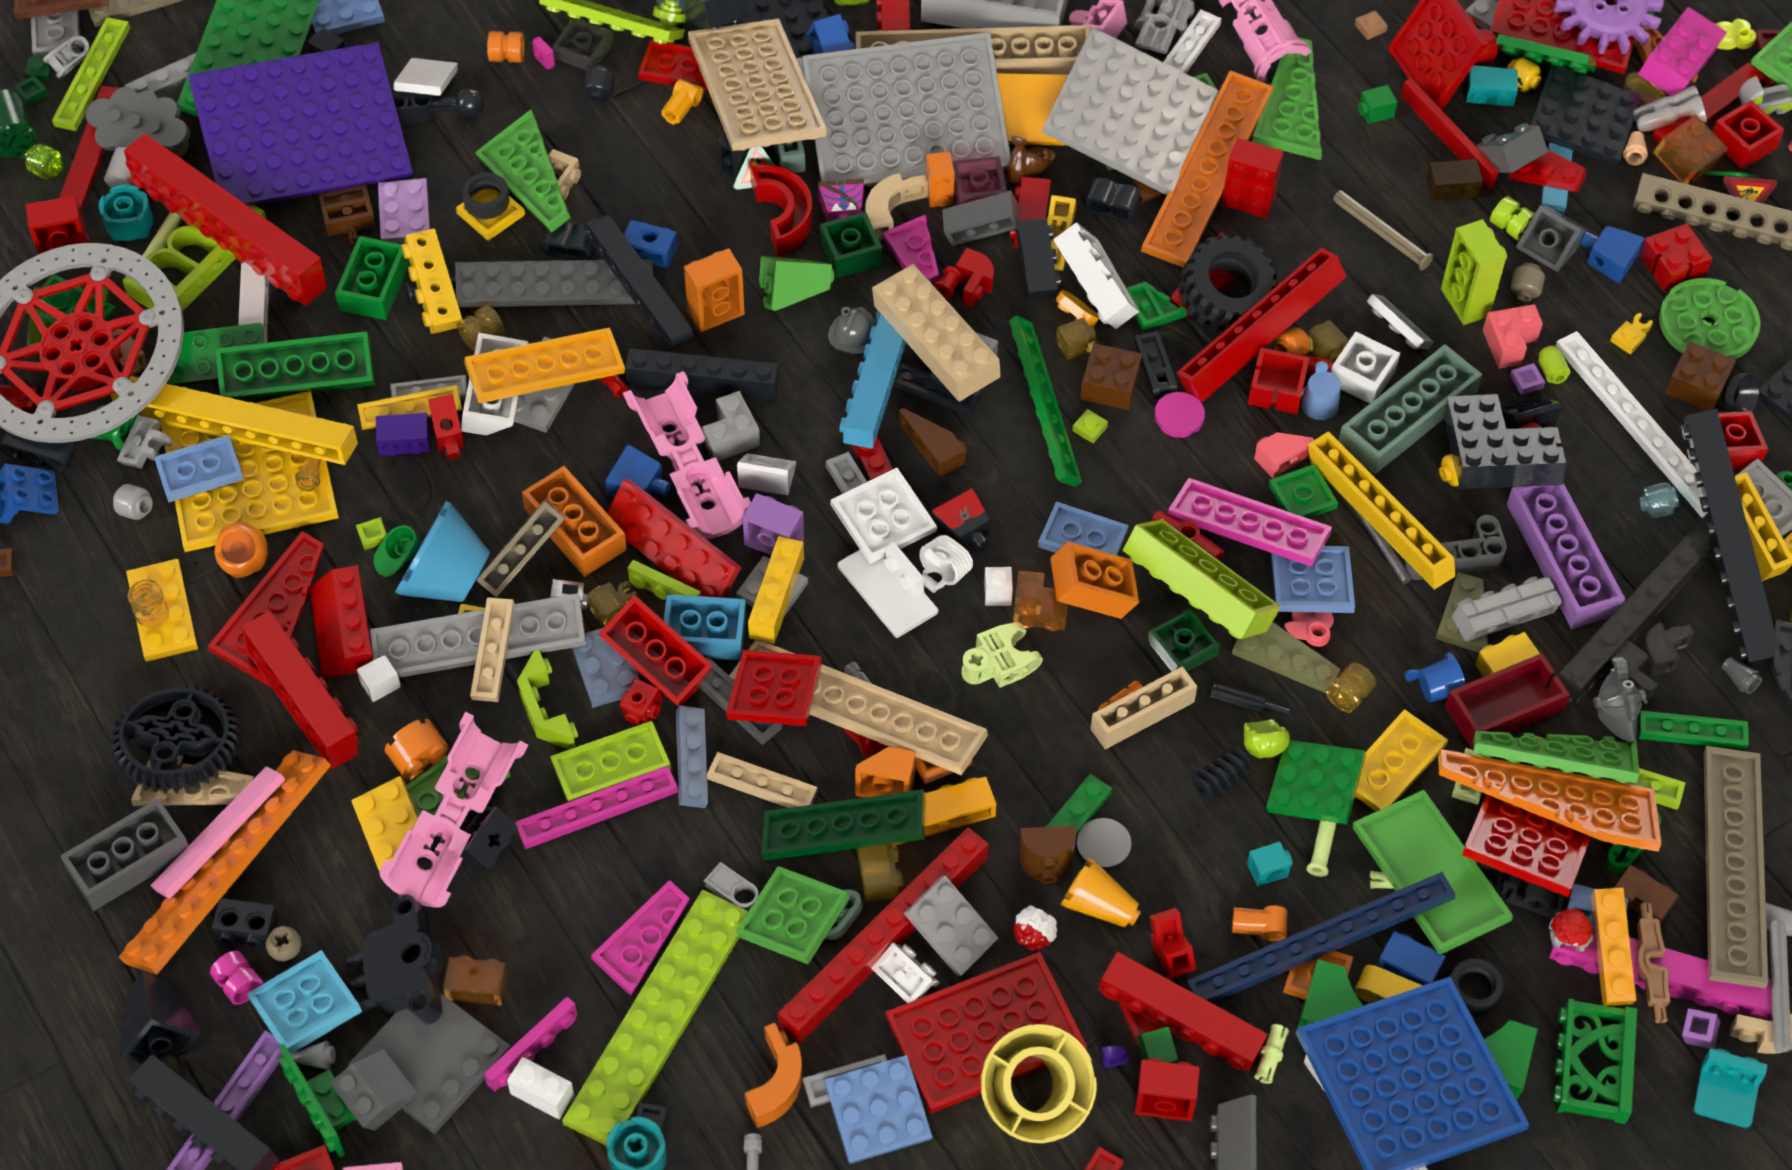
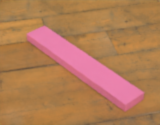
M265 767L151 884L153 889L171 899L284 782V777L279 772Z

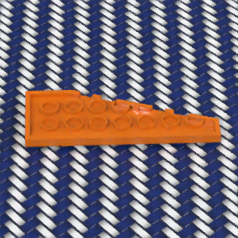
M1443 749L1439 753V775L1604 842L1659 851L1662 844L1655 791L1652 788Z

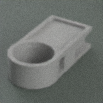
M721 862L704 880L706 883L704 886L721 899L747 911L751 909L759 896L757 887ZM748 890L755 895V898L750 903L742 904L735 900V895L739 891Z

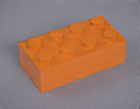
M565 466L522 492L524 508L530 516L545 498L566 515L563 522L549 537L584 577L627 550L625 533Z

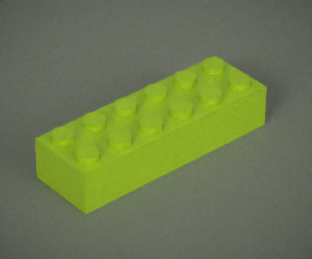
M1163 519L1137 524L1123 549L1130 556L1131 561L1143 565L1149 570L1151 576L1163 580L1169 585L1170 590L1183 595L1193 607L1202 609L1208 614L1210 620L1222 624L1235 638L1244 639L1267 632L1281 608L1279 604Z

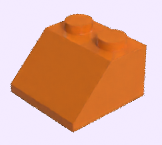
M887 747L857 764L855 770L856 796L872 797L912 791L915 780L916 751L907 750L904 747Z

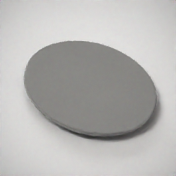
M1108 818L1094 819L1080 829L1077 836V848L1085 860L1091 858L1101 867H1112L1123 862L1129 855L1131 837L1127 829L1115 820Z

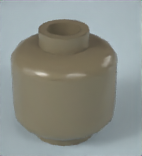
M1524 263L1513 272L1510 285L1511 291L1517 295L1519 300L1531 301L1532 298H1537L1541 295L1545 274L1538 265Z

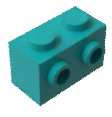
M1473 66L1467 77L1466 102L1500 106L1514 105L1517 94V69Z

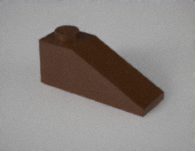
M904 408L899 410V426L939 478L965 465L967 448L961 439L958 440L952 432Z

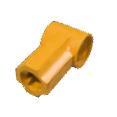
M679 79L674 86L672 97L662 109V116L673 125L680 123L691 106L696 107L700 103L703 96V87Z

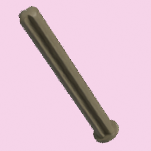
M1342 190L1336 193L1333 198L1335 203L1416 262L1420 270H1424L1430 265L1434 257L1432 253H1425Z

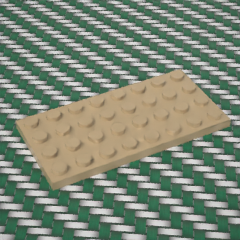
M779 19L688 32L689 43L732 151L826 137V126Z

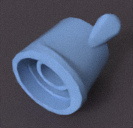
M1320 361L1315 366L1316 373L1310 377L1302 391L1301 407L1309 417L1316 420H1326L1336 415L1339 410L1340 381L1334 374L1326 372L1328 369L1327 363Z

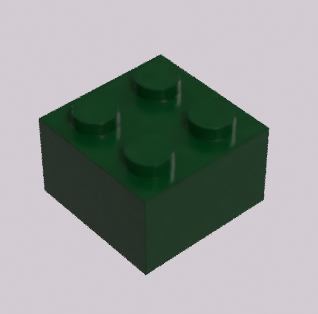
M866 211L820 224V243L829 264H832L836 279L882 266V246Z

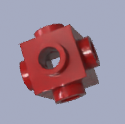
M635 679L629 691L626 690L623 693L620 707L627 721L635 725L639 723L644 724L658 716L663 698L658 688Z

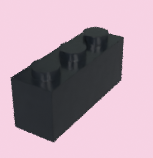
M1047 218L1018 221L1015 229L1026 299L1055 295L1058 287H1061L1059 272L1055 273L1054 264L1057 263L1056 250L1051 248L1050 240H1053L1052 225H1048Z

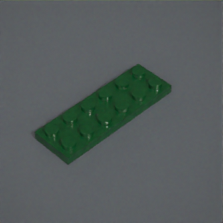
M924 790L764 811L761 855L764 861L924 840L926 806Z

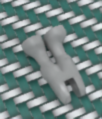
M1694 85L1685 88L1673 96L1663 97L1633 111L1634 120L1637 122L1640 132L1656 130L1672 124L1684 116H1692L1697 124L1707 122L1700 95L1698 96L1697 88Z

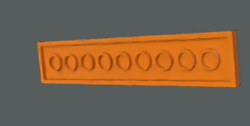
M1229 71L1180 169L1179 179L1173 192L1169 191L1142 245L1141 252L1184 268L1190 255L1197 247L1224 192L1228 159L1237 138L1249 141L1273 92V86Z
M294 750L286 755L281 765L275 770L284 777V782L171 899L166 898L162 902L158 911L145 922L142 930L126 945L119 958L127 965L157 975L330 768L329 762L325 758Z

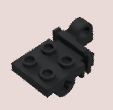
M1476 862L1487 879L1494 878L1493 888L1500 898L1504 894L1506 895L1505 902L1549 918H1554L1558 912L1562 911L1564 895Z

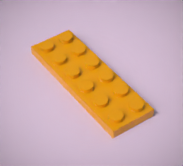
M610 328L467 356L464 362L478 403L623 374L625 371V366Z

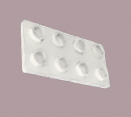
M895 543L886 547L884 558L869 564L861 550L838 562L839 570L894 637L899 638L938 614V608L924 593V577Z

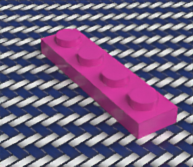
M566 997L484 1073L486 1084L494 1092L498 1088L508 1085L507 1080L522 1057L532 1062L535 1054L540 1049L550 1046L556 1035L563 1028L567 1029L574 1023L577 1016L575 1003Z

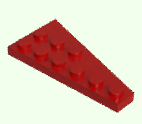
M302 531L208 645L209 651L272 688L246 652L242 626L270 611L275 619L279 617L283 621L287 630L285 632L289 638L293 637L320 562L324 544Z

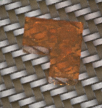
M1018 570L1013 623H1021L1024 628L1039 627L1050 631L1065 630L1068 604L1057 601L1054 588L1043 587L1045 573Z

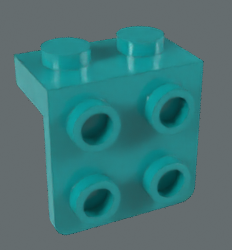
M1710 1049L1702 1062L1694 1112L1698 1115L1743 1128L1750 1127L1753 1120L1758 1086L1766 1075L1767 1064L1760 1063L1755 1058H1742L1732 1055L1723 1049Z

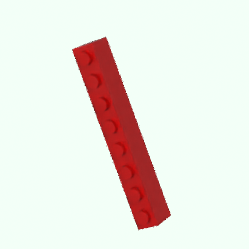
M1321 247L1176 372L1186 392L1203 402L1259 353L1260 347L1266 348L1275 338L1344 280L1347 276L1338 256Z

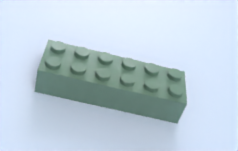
M1444 344L1345 423L1341 428L1339 442L1356 459L1362 462L1366 468L1376 474L1444 419L1447 396L1474 395L1478 391L1482 374Z

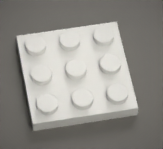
M898 468L831 499L830 505L869 564L884 558L888 545L895 543L899 549H902L936 532L937 529L936 524Z

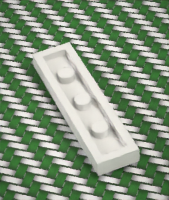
M1200 10L1163 63L1186 74L1220 26L1221 18Z

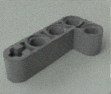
M1483 515L1478 518L1472 536L1473 539L1440 543L1454 557L1455 575L1458 572L1465 574L1493 570L1501 566L1507 547L1500 523L1494 516ZM1406 561L1404 568L1411 579H1423Z

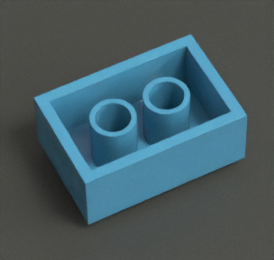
M682 595L666 596L664 622L704 658L741 660L747 616L746 599Z

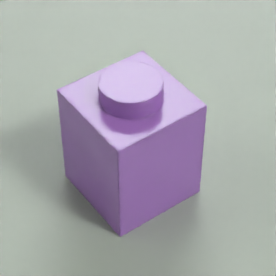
M1688 1008L1682 1034L1685 1043L1715 1049L1720 1026L1717 1014Z

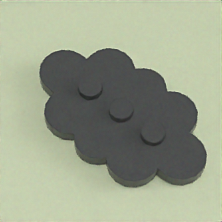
M121 87L112 94L110 100L97 99L89 105L86 111V120L96 129L95 141L106 151H114L118 147L127 148L144 133L169 150L182 148L190 137L189 127L179 119L181 114L179 105L169 97L159 98L150 90L138 93L131 87Z

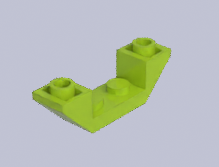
M536 650L531 655L517 680L520 697L537 738L568 750L575 748L574 738L578 737L574 723H568L565 714L548 719L545 708H539L537 702L540 701V696L537 688L550 684L548 674L552 673L548 658L543 659L540 651Z

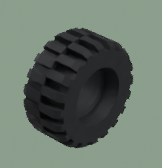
M1219 235L1217 240L1215 237L1206 239L1205 243H1200L1195 248L1180 274L1179 292L1183 294L1180 298L1182 304L1189 307L1187 312L1191 317L1196 316L1199 324L1203 326L1205 323L1213 331L1222 329L1223 333L1278 285V282L1275 280L1277 278L1276 269L1271 268L1273 262L1269 256H1264L1265 251L1260 246L1256 248L1252 245V241L1248 239L1243 241L1240 236L1233 235L1232 238H1228V235ZM1225 270L1235 274L1244 283L1247 296L1231 298L1221 294L1212 285L1209 272Z

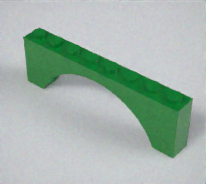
M1320 959L1317 960L1297 1029L1363 1006L1351 987L1345 967ZM1509 1020L1500 1030L1485 1038L1484 1041L1517 1100L1524 1089L1537 1028Z

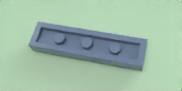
M678 706L676 710L679 805L705 808L708 804L705 709Z

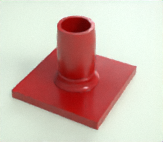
M1420 0L1388 47V50L1408 79H1413L1442 110L1473 66L1487 65L1495 59L1498 45L1496 44L1497 38L1495 34L1489 30L1478 29L1458 0Z

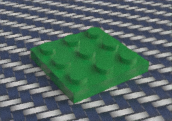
M1290 740L1288 747L1282 752L1266 806L1268 813L1347 824L1366 759L1365 751Z

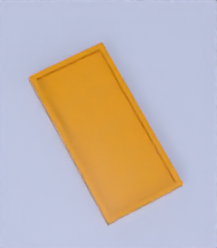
M997 74L1008 144H1013L1011 136L1015 135L1026 139L1027 143L1025 145H1066L1041 131L1068 75Z

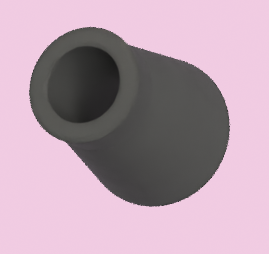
M1729 657L1722 664V669L1741 692L1745 691L1747 694H1750L1762 682V678L1757 670L1737 661L1733 657Z

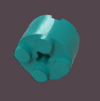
M118 185L111 188L110 193L105 197L103 195L99 201V210L105 229L113 240L130 241L138 238L143 239L149 235L154 219L144 191L138 190L134 185Z
M633 1117L631 1120L623 1123L621 1121L616 1124L610 1131L606 1144L611 1170L664 1169L667 1160L665 1139L655 1122L643 1117Z

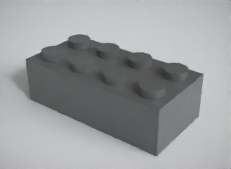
M157 798L60 855L68 873L93 911L170 866L188 847V843Z

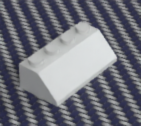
M478 333L474 355L526 345L528 341ZM469 379L461 431L489 435L513 426L518 395L478 403L471 380Z

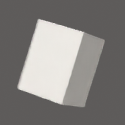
M747 453L738 461V487L788 495L796 461Z

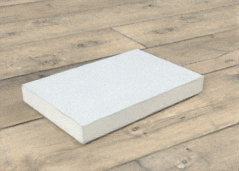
M411 58L394 81V90L440 96L456 74L457 63Z

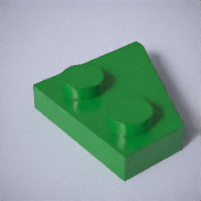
M1146 281L1126 288L1139 310L1134 316L1143 331L1186 317L1187 310L1185 307L1181 306L1178 308L1169 302L1170 297L1156 291L1155 287Z

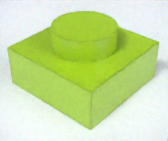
M1087 409L1073 425V432L1094 443L1107 428L1108 421Z

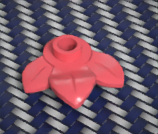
M1292 612V622L1286 623L1284 627L1293 637L1306 640L1309 644L1320 647L1329 642L1331 636L1329 629L1333 625L1334 619L1332 613Z

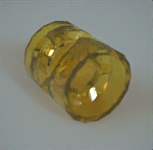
M484 305L476 310L474 317L468 315L457 323V329L462 339L473 350L476 348L478 333L497 336L504 331L500 317L489 305Z
M143 579L131 586L128 591V599L137 622L147 628L157 627L164 623L169 616V607L160 584L151 579Z
M1352 662L1328 686L1326 694L1332 704L1339 710L1351 713L1362 702L1361 698L1367 697L1375 688L1376 680L1367 668Z

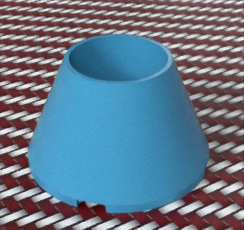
M446 501L395 593L404 596L463 602L483 568L490 551L450 502Z

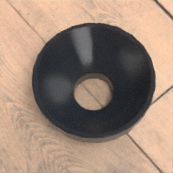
M1740 373L1725 384L1722 401L1728 412H1754L1760 396V386L1756 376L1749 373Z

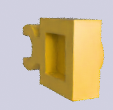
M1641 313L1635 315L1632 324L1626 321L1612 335L1610 340L1630 355L1645 340L1646 333L1650 331L1653 323L1652 320H1649L1646 324L1640 323Z

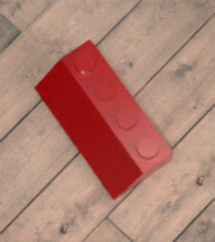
M358 565L333 569L310 587L323 679L357 673V669L373 661L364 591Z
M635 595L598 634L609 647L649 683L658 688L677 708L678 706H683L698 690L713 668V665Z

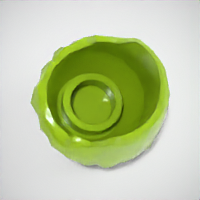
M1275 720L1244 724V746L1251 755L1257 758L1274 757L1285 751L1289 745L1290 737L1285 727H1280Z

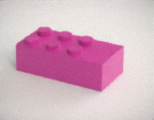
M1688 7L1650 54L1638 75L1670 96H1673L1689 86L1716 51L1727 32Z

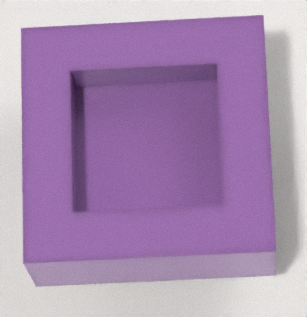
M1534 363L1511 370L1510 377L1521 395L1544 388L1545 381Z

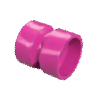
M231 951L223 955L213 964L210 970L212 978L219 987L223 988L226 996L235 1005L249 1001L247 993L263 985L262 979L254 969L249 968L248 961L239 951Z

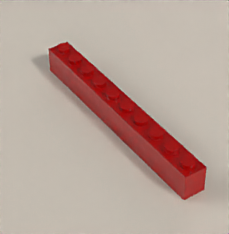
M967 828L778 1012L779 1028L798 1044L802 1043L874 971L871 968L892 943L901 945L916 930L915 926L903 913L941 876L945 875L958 889L988 859L989 844L970 828Z

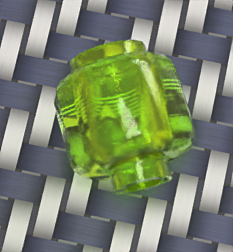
M40 143L26 152L27 169L39 177L48 179L58 175L61 171L63 162L61 154L57 150Z

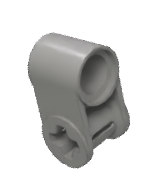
M73 36L60 47L48 53L43 61L52 66L57 72L56 76L58 78H62L85 59L89 43L82 36ZM73 45H80L84 51L82 53H75L71 47Z

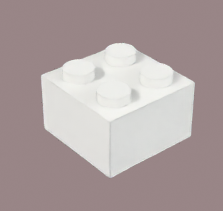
M1355 332L1333 364L1331 373L1339 379L1341 390L1368 403H1372L1379 397L1395 373L1400 353Z

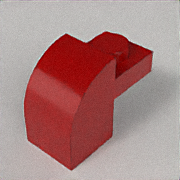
M966 248L956 268L964 276L962 283L966 284L963 289V305L972 308L975 301L982 298L984 291L992 293L994 267L988 257Z
M1173 908L1151 915L1150 920L1153 931L1150 934L1151 942L1165 973L1171 979L1195 971L1193 949L1184 937L1180 912Z

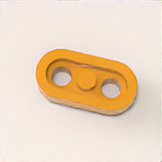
M1061 290L1058 294L1056 301L1059 304L1057 306L1062 311L1072 313L1076 316V322L1084 327L1089 325L1095 326L1099 319L1095 311L1065 290Z

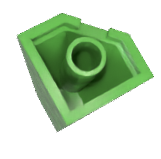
M761 256L759 283L760 288H764L767 297L763 298L764 307L770 310L777 311L829 290L830 283L834 280L832 264L826 262Z

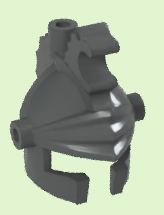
M1623 657L1612 658L1614 668L1610 669L1611 673L1603 682L1598 697L1593 699L1594 707L1598 708L1597 715L1601 722L1612 733L1623 740L1635 741L1638 714L1642 707V701L1646 700V694L1644 690H1638L1634 683L1628 680L1627 661Z

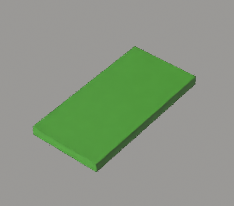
M1425 790L1353 822L1354 831L1395 891L1440 872L1444 873L1455 892V899L1414 916L1439 955L1512 921V913L1476 862L1462 856L1464 845Z

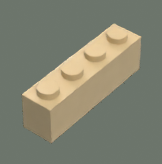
M1182 666L1092 714L1091 731L1104 749H1107L1194 703L1197 685Z

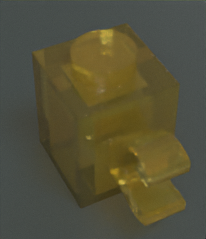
M629 581L621 583L618 587V592L609 582L603 586L595 587L587 594L589 609L603 628L634 595L637 597L636 591L630 594L625 593L631 589Z

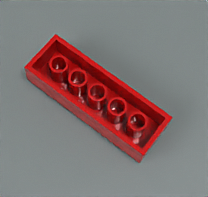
M268 611L242 626L246 652L319 756L329 762L331 765L329 770L331 771L358 755L357 744L359 740L355 733L358 729L354 721L350 717L346 719L342 713L343 707L336 697L331 698L325 680L322 677L317 678L313 671L315 669L308 657L303 658L299 653L301 649L295 638L287 636L285 633L287 630L283 621L279 617L275 619L272 613Z

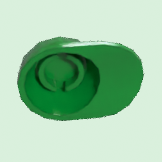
M401 525L393 528L386 535L374 555L375 569L380 575L384 577L391 576L405 562L414 558L420 547V537L412 527Z

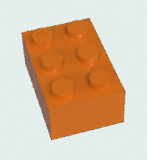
M729 248L684 266L687 310L700 333L745 315L742 268Z
M1069 541L1050 558L1057 601L1120 619L1139 603L1131 559Z

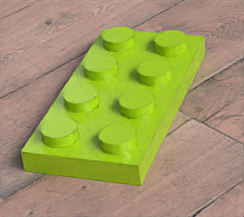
M652 721L550 756L567 802L667 765L671 770V764Z

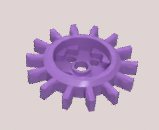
M1556 0L1554 12H1571V16L1563 20L1561 29L1565 31L1578 26L1582 31L1579 34L1577 45H1583L1591 36L1600 40L1598 44L1600 54H1604L1609 41H1617L1622 54H1625L1630 47L1628 37L1631 35L1643 46L1647 44L1650 35L1640 27L1641 25L1656 31L1658 30L1662 19L1649 15L1646 12H1661L1664 1L1614 0L1616 5L1610 6L1604 0Z

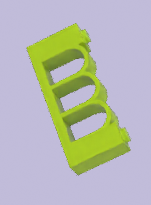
M254 205L248 206L266 219L263 210ZM193 225L183 226L171 232L167 239L168 248L155 250L147 256V259L160 270L166 267H174L187 274L177 286L171 284L179 298L182 312L236 259L234 254L228 250L221 249L216 241L210 237L206 238L203 236L199 229ZM188 245H197L210 252V254L198 264L178 251ZM125 276L122 281L127 295L149 309L153 308L154 303L148 292L135 280Z

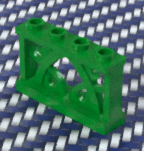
M1569 998L1565 1007H1560L1558 1023L1563 1024L1562 1033H1558L1556 1049L1561 1050L1560 1059L1557 1058L1555 1064V1075L1559 1076V1085L1555 1084L1553 1091V1102H1557V1112L1563 1113L1564 1111L1612 1119L1615 1123L1626 1124L1632 1113L1637 1008L1626 1007L1621 1009L1578 1002L1575 999ZM1578 1016L1589 1017L1596 1029L1592 1031L1591 1026L1587 1022L1582 1021L1584 1029L1579 1030L1575 1027L1574 1019ZM1600 1019L1620 1022V1024L1602 1027ZM1572 1036L1578 1039V1041L1573 1046ZM1605 1038H1608V1045L1610 1042H1616L1618 1048L1616 1050L1609 1049ZM1598 1041L1601 1051L1608 1058L1618 1063L1617 1066H1610L1602 1070L1597 1079H1595L1583 1066L1578 1056L1584 1049ZM1570 1068L1572 1069L1575 1075L1570 1076ZM1606 1076H1612L1616 1080L1615 1084H1610L1608 1081H1606L1605 1086L1601 1084ZM1577 1085L1580 1088V1092L1577 1095L1585 1093L1587 1088L1592 1091V1094L1584 1101L1575 1100L1569 1092L1570 1086ZM1599 1096L1602 1099L1615 1104V1106L1593 1102L1595 1101L1596 1097Z

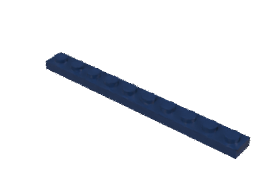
M1440 872L1187 980L1191 992L1210 1003L1216 1002L1455 899V892L1444 873Z

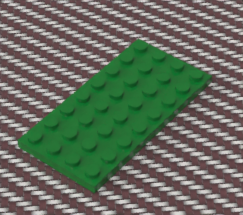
M217 0L188 74L299 56L320 0ZM187 76L177 104L180 107V111L198 117Z

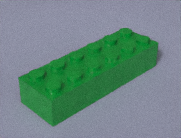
M367 331L215 349L220 396L236 400L249 401L284 397L309 391L311 393L376 386L371 342Z

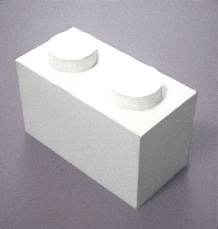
M522 1057L507 1080L510 1094L557 1119L561 1118L574 1098L573 1087L570 1081Z

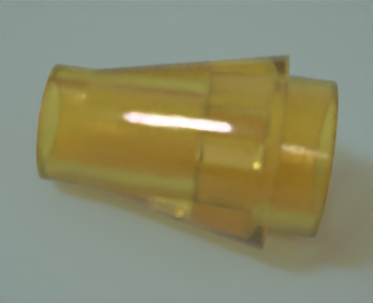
M313 457L306 458L295 475L298 488L309 492L315 490L320 485L322 460Z

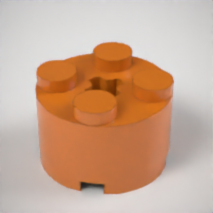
M425 719L423 724L417 720L403 727L393 736L395 742L391 746L389 743L385 746V753L401 775L406 779H410L411 782L422 775L424 771L447 757L446 753L448 751L447 743L429 719Z

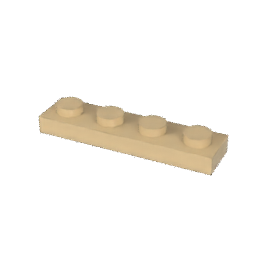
M487 597L470 694L472 700L499 701L515 606L512 599Z
M717 752L707 773L708 780L787 808L812 805L818 793L816 786Z

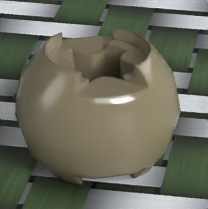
M281 926L273 929L268 934L266 950L276 961L286 962L294 959L299 954L301 937L293 928Z

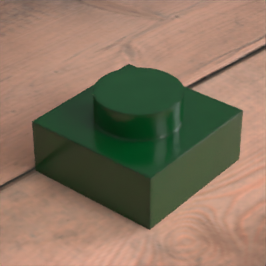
M28 57L25 77L27 79L34 75L39 81H50L53 68L49 63L43 61L44 57Z
M34 75L14 86L15 93L28 106L48 95L46 87Z

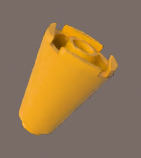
M1088 858L1085 862L1086 865L1079 871L1065 895L1069 901L1064 899L1061 905L1124 928L1127 924L1133 926L1141 912L1137 909L1139 903L1091 858Z

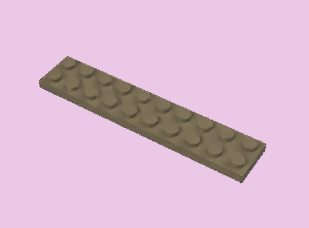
M1706 746L1704 750L1708 978L1710 981L1766 988L1768 984L1760 753Z

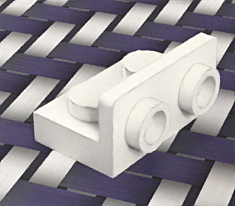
M892 943L871 969L907 1003L920 999L931 986H937L940 983L934 977L936 972L925 962L921 965L915 959L916 952L908 945L904 944L901 946Z

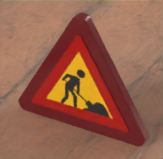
M1725 176L1723 178L1729 195L1762 204L1777 185L1776 180L1732 176Z

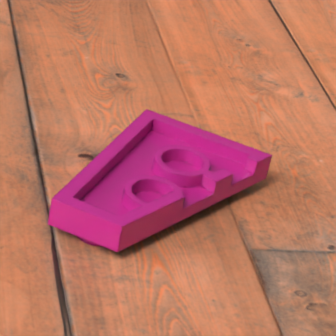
M925 215L883 232V240L903 269L914 264L931 284L939 281L938 268L934 251L932 250Z

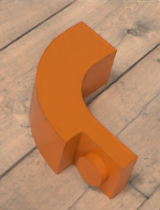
M775 1023L765 1026V1039L778 1065L776 1073L766 1084L745 1093L746 1106L757 1129L775 1121L787 1112L796 1100L802 1082V1062L798 1044L796 1042L789 1045L785 1032L783 1030L779 1032Z

